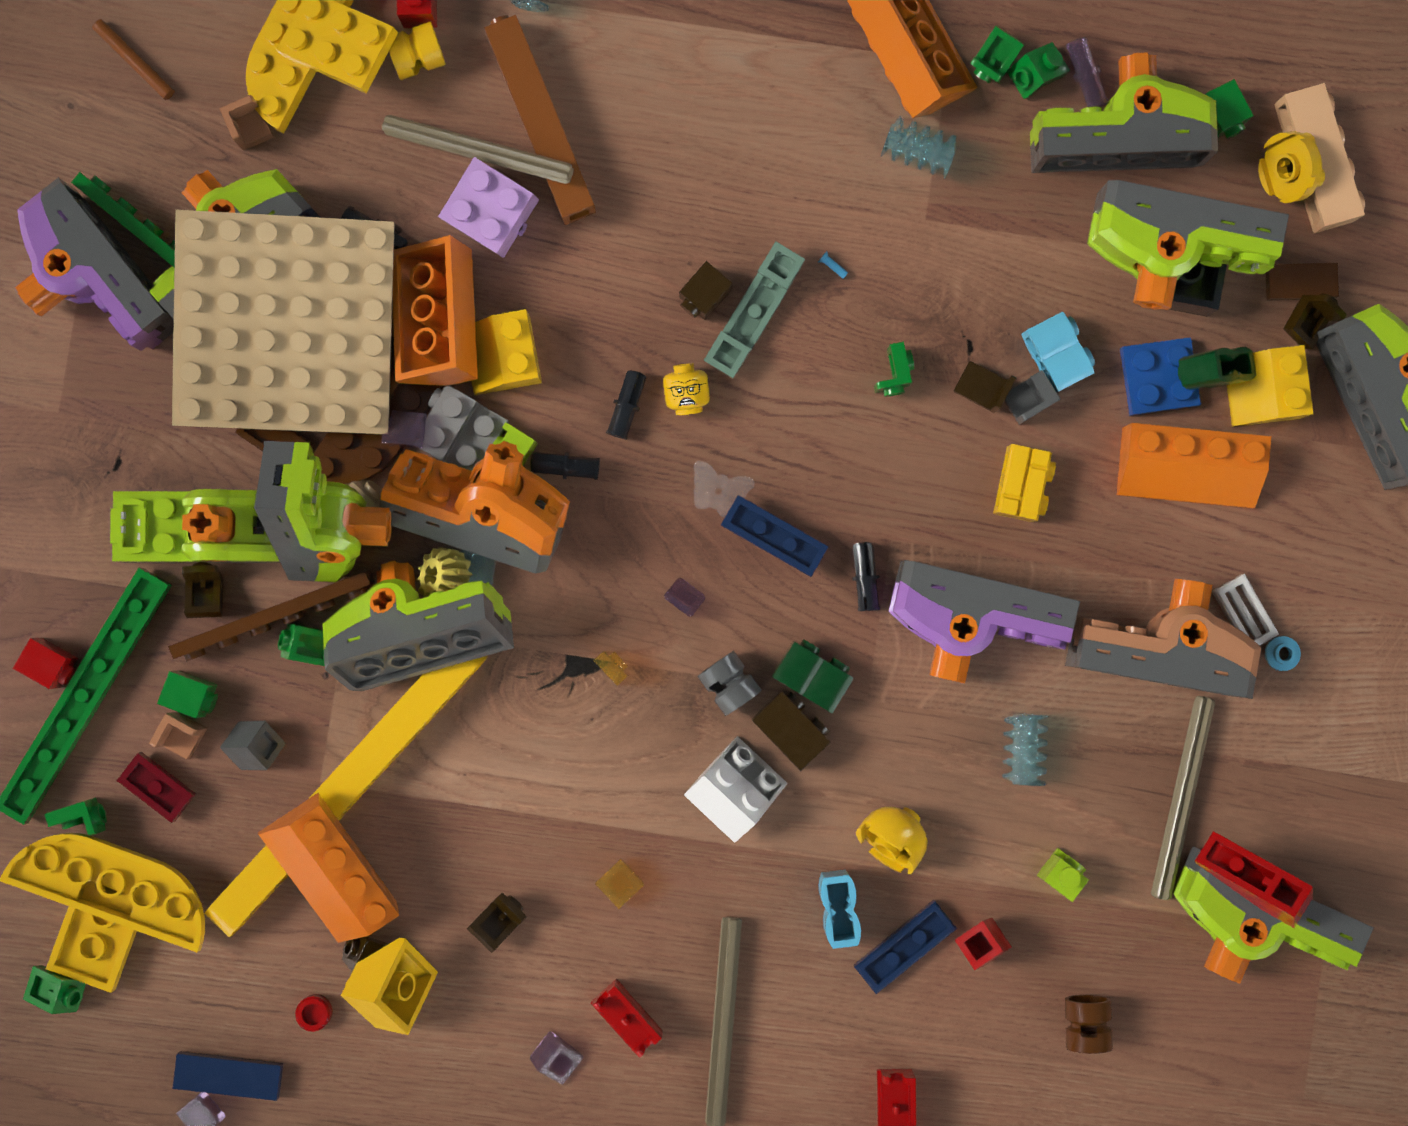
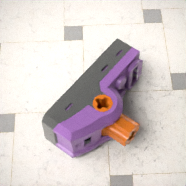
M58 177L18 209L21 235L32 262L33 274L15 288L18 291L17 294L36 315L42 317L63 299L77 304L94 301L104 313L109 312L112 315L108 319L118 333L132 347L140 351L146 347L154 349L173 333L174 319L149 292L154 285L76 189Z
M904 560L899 563L888 612L905 628L935 647L930 676L965 684L971 656L982 652L992 642L997 628H999L998 635L1023 640L1025 638V642L1050 648L1066 649L1067 643H1071L1080 601L915 561ZM954 623H959L961 627H964V632L958 633L957 630H954Z

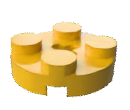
M1297 131L1279 133L1272 136L1263 148H1267L1264 158L1259 159V178L1264 190L1270 196L1275 195L1281 199L1279 202L1291 203L1304 200L1315 191L1316 187L1321 186L1325 181L1321 155L1315 138L1311 133H1300ZM1290 161L1293 165V172L1287 171Z

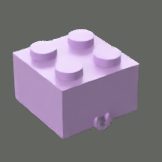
M474 157L438 217L504 258L518 235L522 236L527 228L525 222L539 199L532 192Z

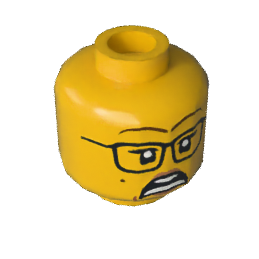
M694 363L674 365V372L665 375L663 378L666 406L669 409L675 410L676 415L702 412V407L710 401L707 374L702 370H694Z

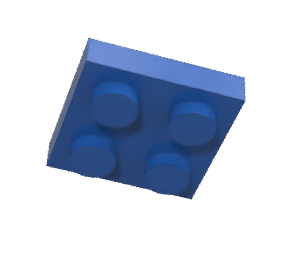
M1191 337L1123 346L1120 348L1129 416L1193 408L1201 405L1199 389H1186L1182 386L1178 377L1179 359L1193 354Z

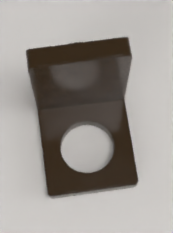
M969 361L953 391L995 413L1004 403L1016 377L1011 375L1006 380Z

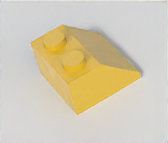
M526 309L491 315L475 322L478 379L472 380L474 395L542 383L531 320Z
M1304 345L1253 352L1256 376L1250 381L1227 385L1232 427L1295 420L1313 414Z
M400 937L356 963L341 996L375 1028L409 1035L438 971L405 938Z

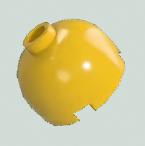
M897 807L878 808L864 819L856 831V836L861 844L866 839L874 847L868 851L873 857L900 873L904 868H907L908 874H912L927 850L928 841L925 830L919 823L921 819L917 813L907 807L903 809Z

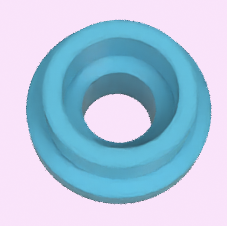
M1275 637L1269 641L1265 648V659L1275 670H1291L1300 661V647L1290 637ZM1282 647L1287 648L1289 656L1285 660L1279 657V651Z

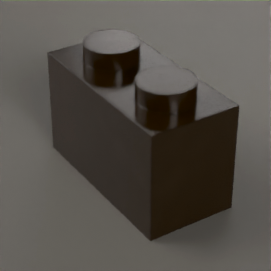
M780 691L751 720L802 771L831 743L825 737L830 731L816 716L810 721L802 713L806 706L792 691L787 696Z

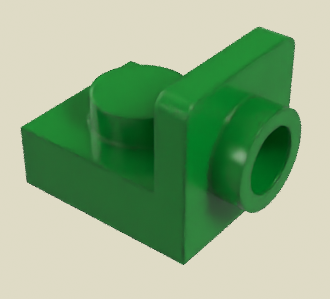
M288 623L286 630L281 631L278 639V650H281V657L288 660L325 666L323 630Z
M96 797L44 814L48 827L61 824L64 830L84 823L88 836L106 830V812L104 807L100 803L98 804Z
M44 965L33 966L23 1000L50 1014L77 1012L86 984L46 970Z

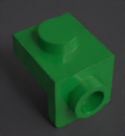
M996 25L970 63L976 68L974 74L987 83H991L992 80L999 83L1025 43Z
M1051 42L1026 53L1008 69L1007 73L1021 96L1026 99L1041 87L1063 78L1070 72V69L1054 43Z
M904 341L890 344L887 348L893 379L877 382L874 385L875 393L884 392V397L905 393L904 388L909 387L912 383L910 371L914 370V359L912 351L905 350Z

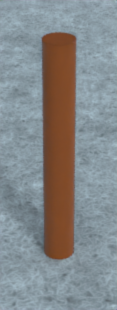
M102 19L97 20L93 24L92 29L164 100H168L174 95L175 91Z

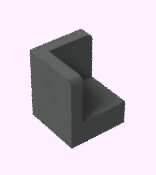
M1043 370L1011 389L1005 399V403L1020 425L1059 401L1060 397Z
M240 721L220 748L241 770H268L286 743L266 721Z

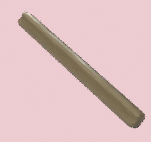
M387 115L382 124V130L388 136L472 159L475 157L483 162L567 184L573 176L574 169L572 165L560 160L393 115Z
M1196 696L1152 886V896L1162 900H1170L1172 898L1215 707V700L1203 696Z
M726 916L721 920L705 1123L708 1126H724L726 1123L742 920L733 916Z

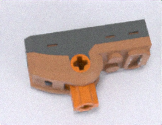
M1174 579L1170 607L1157 612L1149 621L1146 629L1133 626L1124 627L1116 623L1094 619L1077 618L1071 643L1068 646L1065 666L1221 695L1253 699L1261 647L1244 632L1215 617L1208 611L1213 585L1193 580Z

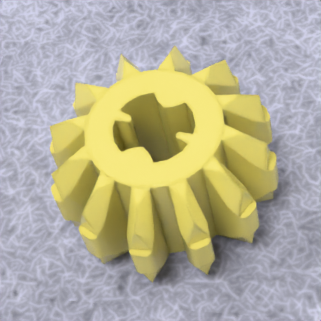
M433 548L430 554H424V564L418 566L420 576L416 581L421 584L418 594L423 595L425 598L434 592H445L468 583L469 578L473 576L468 571L471 561L465 559L464 553L458 550Z

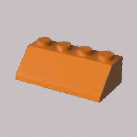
M847 0L852 9L854 19L864 30L870 48L880 59L885 68L886 77L895 86L901 97L904 109L910 113L912 119L932 114L978 88L929 0Z
M451 235L394 250L393 326L396 382L450 386L478 379L472 249Z
M1130 423L1122 427L1116 495L1254 509L1269 471L1271 436Z
M319 792L258 832L263 842L338 943L370 936L399 916L396 899Z

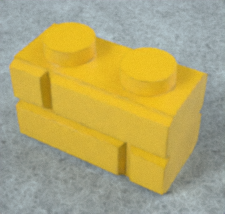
M1016 444L1007 446L993 514L1027 522H1036L1039 519V515L1045 516L1049 496L1044 495L1046 482H1052L1056 468V462L1051 461V452Z

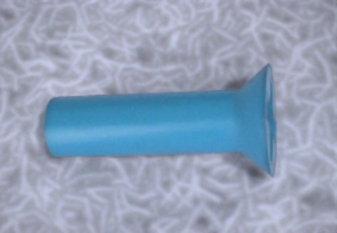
M827 251L818 261L823 262L843 279L848 274L843 267L828 256Z

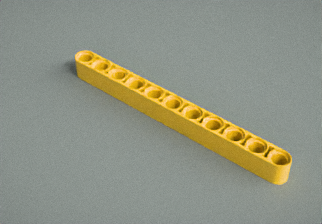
M488 656L422 674L310 798L319 792L334 815L340 820L480 668ZM265 845L204 914L230 938L248 921L289 875Z

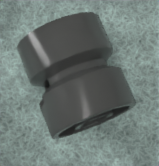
M735 651L730 652L697 676L708 692L716 693L714 701L725 716L744 705L762 691L751 674L745 675L743 673L745 665Z

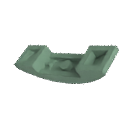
M775 241L760 266L756 277L706 355L705 362L731 378L735 377L805 261L803 257Z

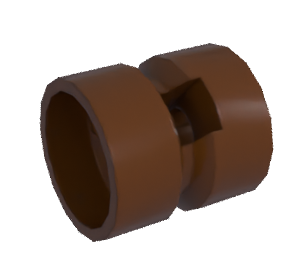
M1072 995L1066 997L1065 1018L1071 1022V1025L1066 1028L1067 1050L1087 1054L1112 1051V1029L1107 1026V1022L1112 1019L1111 999L1100 995ZM1081 1025L1096 1026V1028H1081Z

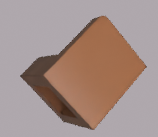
M252 95L219 108L233 141L243 151L274 138L269 124L255 110L259 106Z
M179 712L166 713L149 744L155 748L163 746L185 759H191L208 728Z

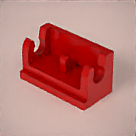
M617 979L591 1001V1005L639 1058L644 1055V1051L651 1044L656 1045L662 1039L663 1030Z
M877 1069V1126H916V1078L912 1069Z

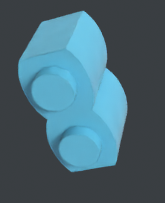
M1064 312L1029 328L1021 334L1039 371L1043 370L1056 393L1095 373L1092 367L1095 365V359L1091 351L1087 347L1083 348L1077 338L1079 328L1075 320L1071 316L1067 317Z
M846 869L821 872L818 889L825 907L823 927L827 939L833 949L858 946L861 938V926L854 911L856 904L854 882Z

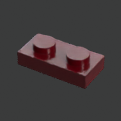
M143 752L136 754L116 780L171 823L178 819L196 795L195 792Z

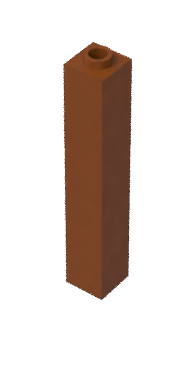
M503 15L493 19L490 25L484 27L535 154L570 163L574 169L571 181L567 184L546 179L564 225L596 213L591 195L517 16L509 17L508 15Z

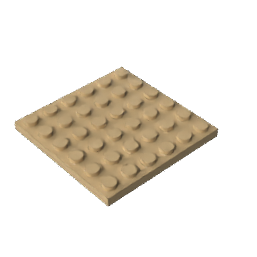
M176 210L172 426L389 434L395 223L392 221Z

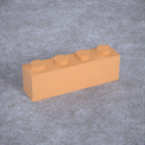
M1325 83L1285 94L1274 104L1282 132L1297 131L1300 133H1311L1319 149L1322 168L1325 172L1323 184L1316 187L1315 191L1303 200L1313 233L1353 223L1365 215V199L1362 192L1357 190L1355 184V167L1353 161L1347 157L1344 148L1345 134L1342 127L1337 125L1334 115L1335 102L1332 94L1327 92Z

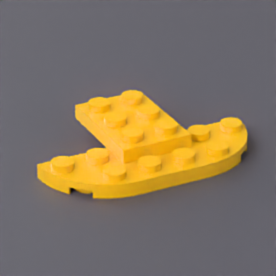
M277 0L254 42L247 61L246 86L248 95H252L259 106L255 110L268 124L284 134L316 72L367 94L399 32L389 24L350 8L354 0Z
M55 834L42 838L23 848L9 862L0 878V882L68 906L46 970L110 993L116 990L137 931L196 953L201 951L205 935V916L202 903L195 888L174 867L130 849L86 834Z

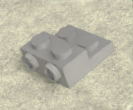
M445 386L443 390L437 388L428 402V406L432 410L426 420L423 418L418 419L410 435L415 438L412 444L438 460L456 464L459 467L472 471L475 464L485 457L489 444H493L495 439L503 434L504 429L502 426L505 422L509 424V421L455 388Z

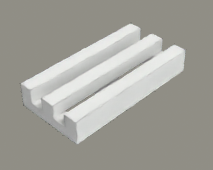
M1245 574L1237 576L1234 580L1212 591L1229 623L1249 636L1225 595L1228 592L1253 635L1254 641L1258 645L1279 635ZM1240 585L1267 633L1261 634L1235 587Z

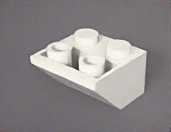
M737 736L698 777L684 796L735 843L756 825L788 783Z

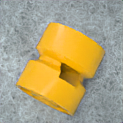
M431 21L413 27L409 35L404 31L399 32L389 50L400 80L418 75L422 67L429 71L446 65Z

